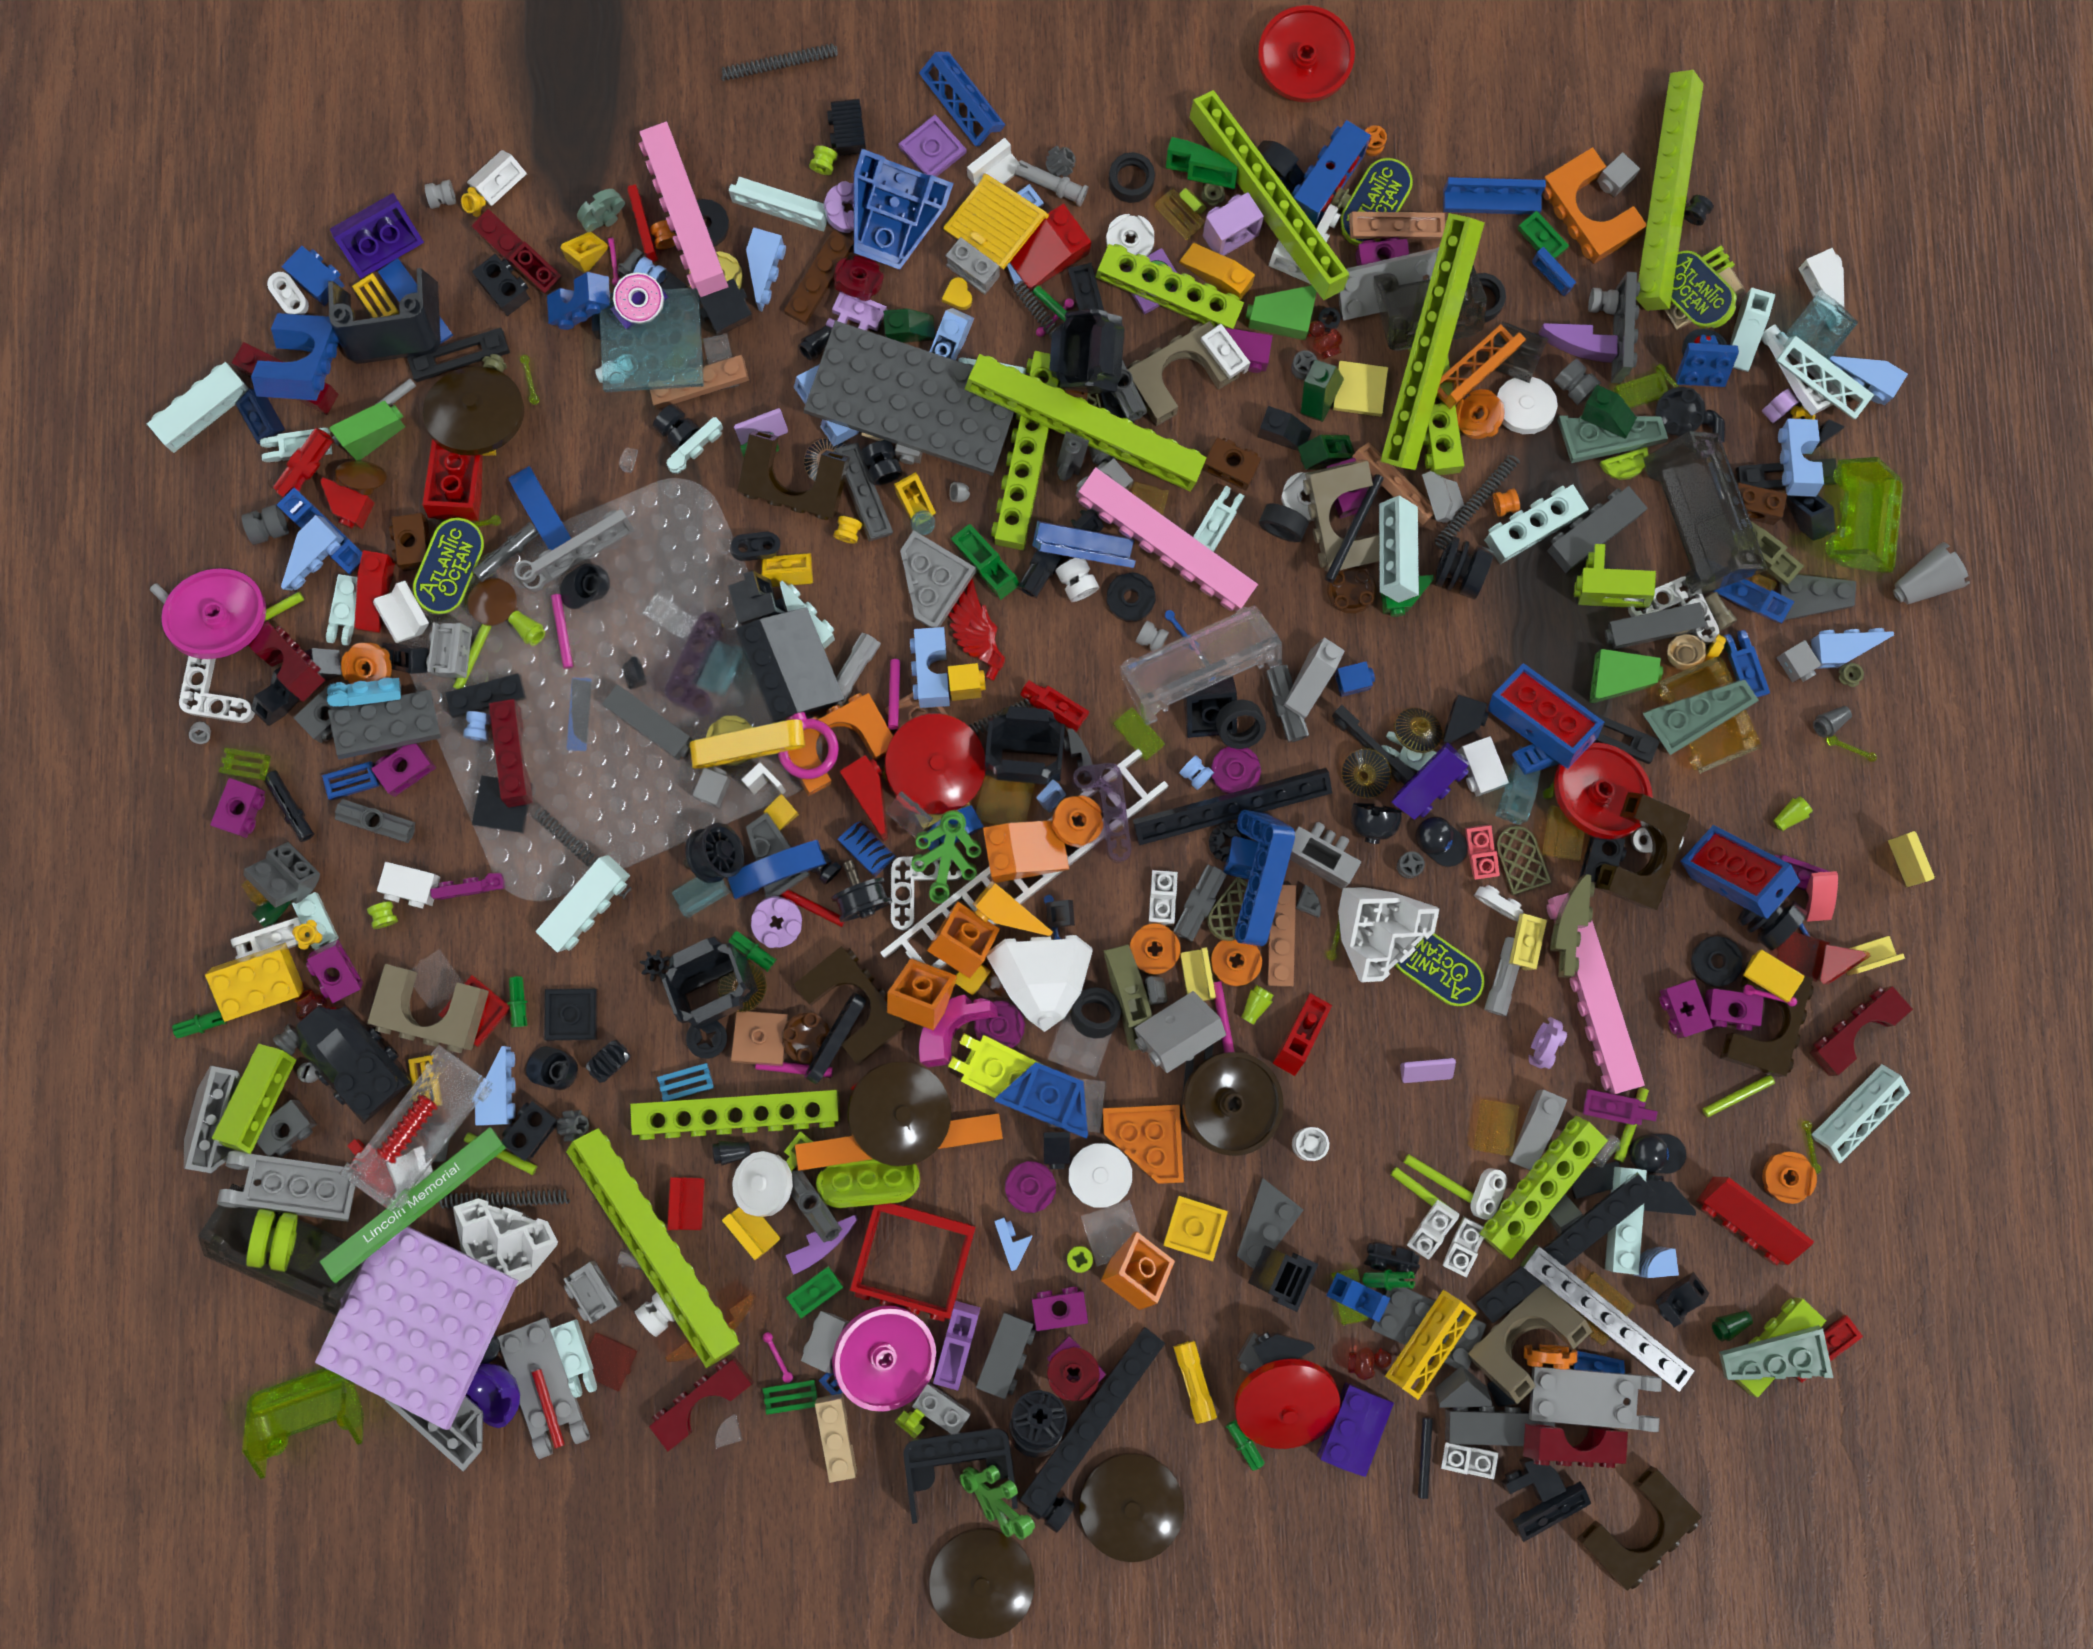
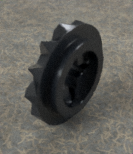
M1229 822L1218 825L1209 837L1211 853L1222 862L1227 861L1230 852L1229 846L1220 848L1225 842L1223 833L1228 838L1237 836L1248 839L1247 835L1238 830L1237 824Z
M715 1021L700 1029H696L691 1025L687 1031L686 1043L689 1050L695 1056L710 1059L718 1056L724 1050L728 1036L724 1026L719 1021ZM701 1029L707 1034L716 1032L711 1038L714 1047L707 1043L698 1046L703 1039Z

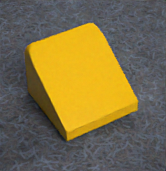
M782 794L763 811L764 813H769L779 830L783 829L799 815Z
M981 964L971 978L959 972L955 984L969 994L974 995L982 986L991 970Z

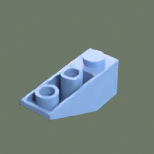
M753 227L746 252L757 307L762 312L764 305H768L772 294L770 290L771 283L777 280L779 273L777 265L779 259L783 260L785 256L786 245L783 243L782 235Z
M954 308L946 310L930 352L956 360L966 341L974 318Z
M1831 356L1828 359L1873 393L1874 396L1871 400L1878 404L1886 405L1893 399L1908 375L1888 361Z
M315 515L297 533L281 584L282 589L291 591L299 589L306 582L304 578L310 572L314 573L319 570L323 565L322 561L328 555H333L341 547L340 543L344 538L324 517Z
M1883 628L1870 629L1867 633H1860L1859 629L1845 630L1844 633L1835 634L1834 630L1820 631L1819 635L1811 639L1812 651L1821 664L1816 669L1839 668L1894 636V632H1884Z
M501 1046L475 1098L476 1126L508 1125L516 1117L515 1103H512V1093H515L516 1084L515 1078H511V1067L515 1066V1054L511 1052V1047Z

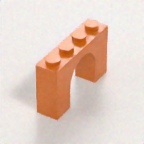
M1592 147L1545 176L1543 180H1546V187L1542 196L1550 201L1556 216L1563 220L1568 227L1569 235L1577 240L1583 255L1590 259L1594 265L1642 235L1647 224L1634 206L1605 222L1593 221L1580 212L1576 203V192L1598 179L1606 168V165Z
M861 693L854 695L848 699L849 703L841 708L839 705L833 706L826 711L827 715L820 719L817 716L811 718L824 722L830 728L846 727L855 731L861 737L875 761L885 756L888 744L893 737L869 693L863 696ZM814 729L804 730L805 747L788 751L791 761L796 766L803 769H813L822 764L816 751L817 740L822 735L819 731ZM828 773L814 779L798 778L808 797L831 784Z

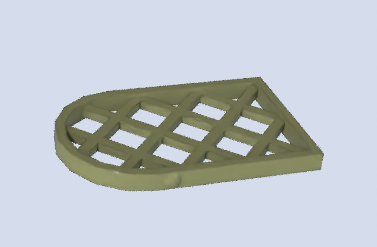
M1520 826L1509 827L1504 830L1498 837L1496 847L1512 895L1551 883L1538 842L1533 833ZM1510 830H1515L1513 834L1508 832ZM1518 830L1527 833L1524 840L1516 836ZM1504 834L1511 837L1508 845L1500 842ZM1529 836L1531 837L1534 845L1527 842ZM1514 839L1522 843L1519 851L1510 847ZM1525 845L1533 848L1530 856L1522 853ZM1500 846L1506 848L1503 855L1501 854ZM1508 850L1517 854L1513 862L1505 858ZM1536 851L1540 861L1533 858ZM1519 856L1528 859L1525 868L1516 864ZM1531 861L1540 865L1536 873L1528 870ZM1505 862L1511 864L1509 872L1507 871ZM1514 867L1523 870L1520 878L1511 875ZM1542 868L1546 878L1539 875ZM1526 872L1534 876L1531 884L1522 880ZM1537 878L1545 881L1543 883L1534 885ZM1511 879L1517 881L1515 888H1513ZM1520 883L1527 886V888L1517 891Z
M1240 877L1233 881L1217 903L1213 905L1208 915L1210 931L1215 937L1223 941L1236 940L1234 918L1239 917V914H1233L1232 906L1240 905L1242 907V893H1245L1246 890H1241L1240 884L1247 888L1248 884ZM1237 883L1238 890H1230ZM1230 894H1238L1240 902H1231ZM1225 895H1227L1228 903H1220ZM1228 906L1230 914L1221 915L1220 907ZM1217 907L1218 915H1212L1214 909ZM1222 918H1230L1232 926L1223 927ZM1211 919H1219L1220 927H1213ZM1224 930H1233L1234 937H1225Z

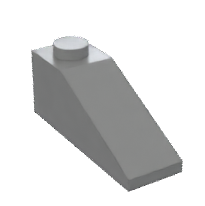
M1325 637L1310 650L1283 706L1305 719L1335 672L1345 651Z
M1546 1090L1536 1091L1509 1162L1528 1170L1533 1168L1534 1163L1541 1158L1560 1120L1567 1099Z

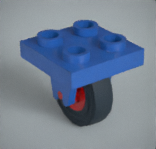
M1696 329L1690 332L1683 341V358L1676 374V384L1725 387L1739 354L1738 346L1727 345L1725 339L1712 330Z

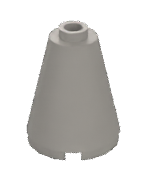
M1943 542L1937 545L1895 583L1896 589L1893 590V593L1900 603L1904 602L1908 605L1964 588L1970 584V581L1964 580V578L1968 577L1964 564L1956 552L1950 554L1946 548L1950 547L1947 543Z

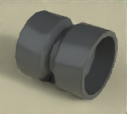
M1576 358L1554 379V382L1563 391L1569 390L1568 396L1579 405L1592 394L1596 385H1600L1601 382L1592 373L1586 374L1587 368Z
M277 504L262 508L261 513L255 510L242 515L244 530L253 545L268 541L269 536L275 539L289 534L287 521Z

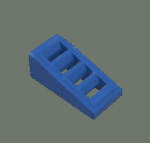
M1534 744L1519 749L1512 754L1524 775L1560 764ZM1526 755H1528L1529 758L1531 759V761L1533 762L1532 765L1530 764V762H1529V760L1527 759Z

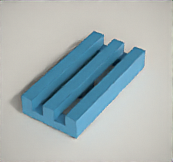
M708 1063L657 1077L663 1102L714 1088ZM704 1070L705 1073L704 1075L669 1085L665 1084L667 1080ZM699 1081H707L706 1085L671 1095H668L667 1092L668 1090Z

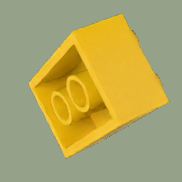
M286 942L212 967L205 974L224 1022L299 997L305 990Z

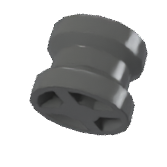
M1304 350L1295 355L1291 365V371L1295 378L1299 380L1306 379L1314 360H1317L1314 353Z
M1407 852L1397 861V871L1406 879L1418 876L1425 867L1423 857L1417 852Z
M287 1024L281 1034H276L273 1037V1041L281 1050L292 1056L295 1053V1049L299 1046L298 1031L293 1025Z

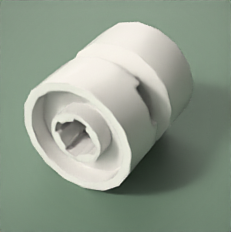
M1073 558L1056 569L1061 583L1067 585L1065 591L1071 602L1080 601L1092 595L1100 588L1094 575L1088 573L1090 567L1086 559Z
M1307 1127L1300 1129L1292 1139L1293 1152L1302 1160H1320L1329 1150L1328 1136L1319 1128Z
M657 1292L652 1296L651 1303L645 1302L635 1311L639 1321L655 1337L668 1327V1321H675Z

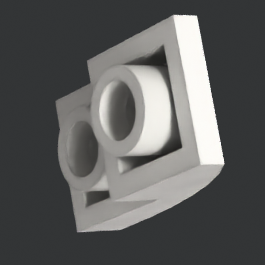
M1152 870L1149 924L1174 926L1178 872Z
M1437 1200L1414 1232L1407 1246L1429 1260L1442 1244L1445 1235L1458 1220L1459 1213Z
M1463 1216L1448 1249L1443 1266L1467 1278L1477 1258V1251L1484 1239L1479 1234L1484 1226Z
M1446 1442L1441 1469L1495 1479L1499 1452Z

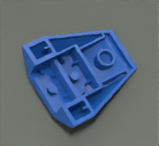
M861 149L854 170V253L900 270L946 208L954 183L933 175H926L889 161L883 156Z

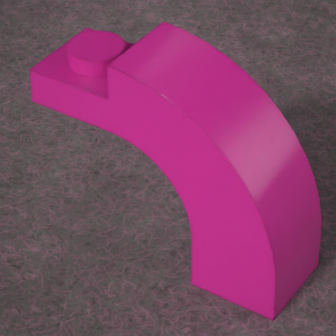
M966 995L950 999L945 1014L934 1031L923 1027L919 1043L920 1062L928 1068L948 1065L952 1059L951 1042L955 1032L967 1022L998 1017L997 1006L988 999H976L972 1003Z

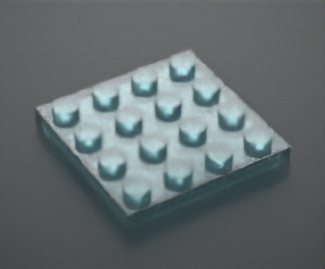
M697 288L663 289L669 298L664 301L663 309L658 316L651 322L634 324L630 329H625L612 312L611 308L615 306L613 301L614 292L610 293V306L600 312L604 392L704 386L700 300Z

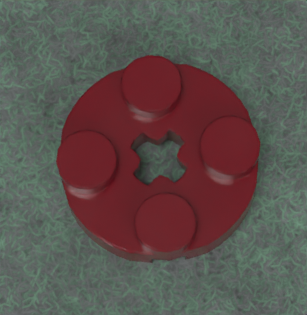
M854 256L853 260L846 261V258H843L837 263L834 272L835 289L837 291L856 297L861 301H868L882 288L883 272L881 274L879 265L872 259Z
M1075 1346L1058 1351L1050 1360L1047 1371L1052 1391L1058 1397L1071 1401L1084 1400L1096 1390L1100 1376L1098 1363L1094 1356L1087 1350ZM1078 1367L1080 1369L1078 1373L1079 1380L1076 1381L1074 1378L1068 1380L1067 1376L1069 1373L1067 1369Z

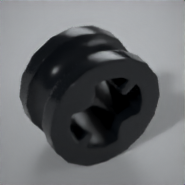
M1328 307L1320 312L1317 323L1322 331L1329 333L1337 329L1341 319L1338 310ZM1328 315L1333 317L1332 321H1335L1331 322L1330 325L1325 323L1326 319H1323L1327 318Z

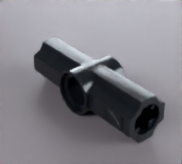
M1037 549L1030 562L1031 566L1027 573H1025L1018 588L1026 595L1037 599L1049 577H1052L1059 567L1062 555L1042 552Z

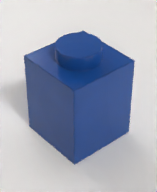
M1367 661L1337 668L1334 673L1340 697L1368 691L1373 686L1372 682H1375L1373 669L1371 667L1368 668Z

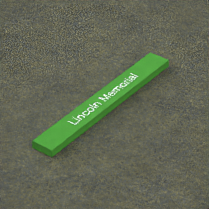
M489 1127L323 1258L320 1263L330 1279L337 1283L506 1149L495 1131Z

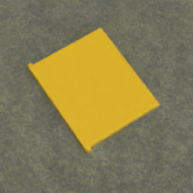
M984 173L982 180L943 229L958 240L960 237L1004 270L1041 222L1049 217V214L990 175Z

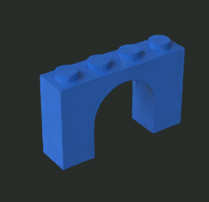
M277 313L271 327L276 348L304 350L311 353L305 358L294 362L257 361L251 375L256 396L317 401L320 390L324 389L325 377L330 373L331 362L333 358H336L337 346L340 343L330 319L326 316Z

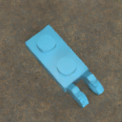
M382 678L378 681H358L347 685L342 682H336V684L328 685L327 702L330 706L340 707L400 700V679Z

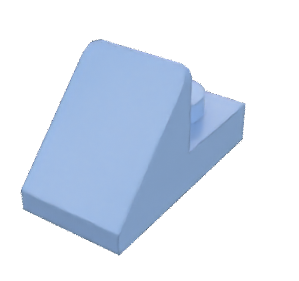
M1003 1217L994 1222L1011 1271L1017 1269L1031 1241L1032 1235L1013 1242L1011 1237L1016 1236L1012 1222H1006Z

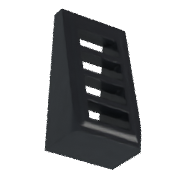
M383 642L382 648L388 650L390 654L389 659L392 670L411 674L427 673L426 660L429 655L428 648Z

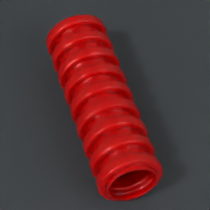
M423 1094L417 1096L418 1101H413L412 1104L414 1106L407 1109L408 1114H403V1120L397 1122L398 1127L392 1129L393 1133L387 1135L388 1140L386 1142L383 1141L381 1143L383 1146L376 1150L378 1155L391 1164H396V1158L402 1156L401 1151L407 1149L406 1145L408 1143H412L411 1138L418 1135L416 1133L418 1130H422L423 1127L421 1125L428 1122V1116L432 1117L433 1114L431 1112L438 1109L437 1104Z

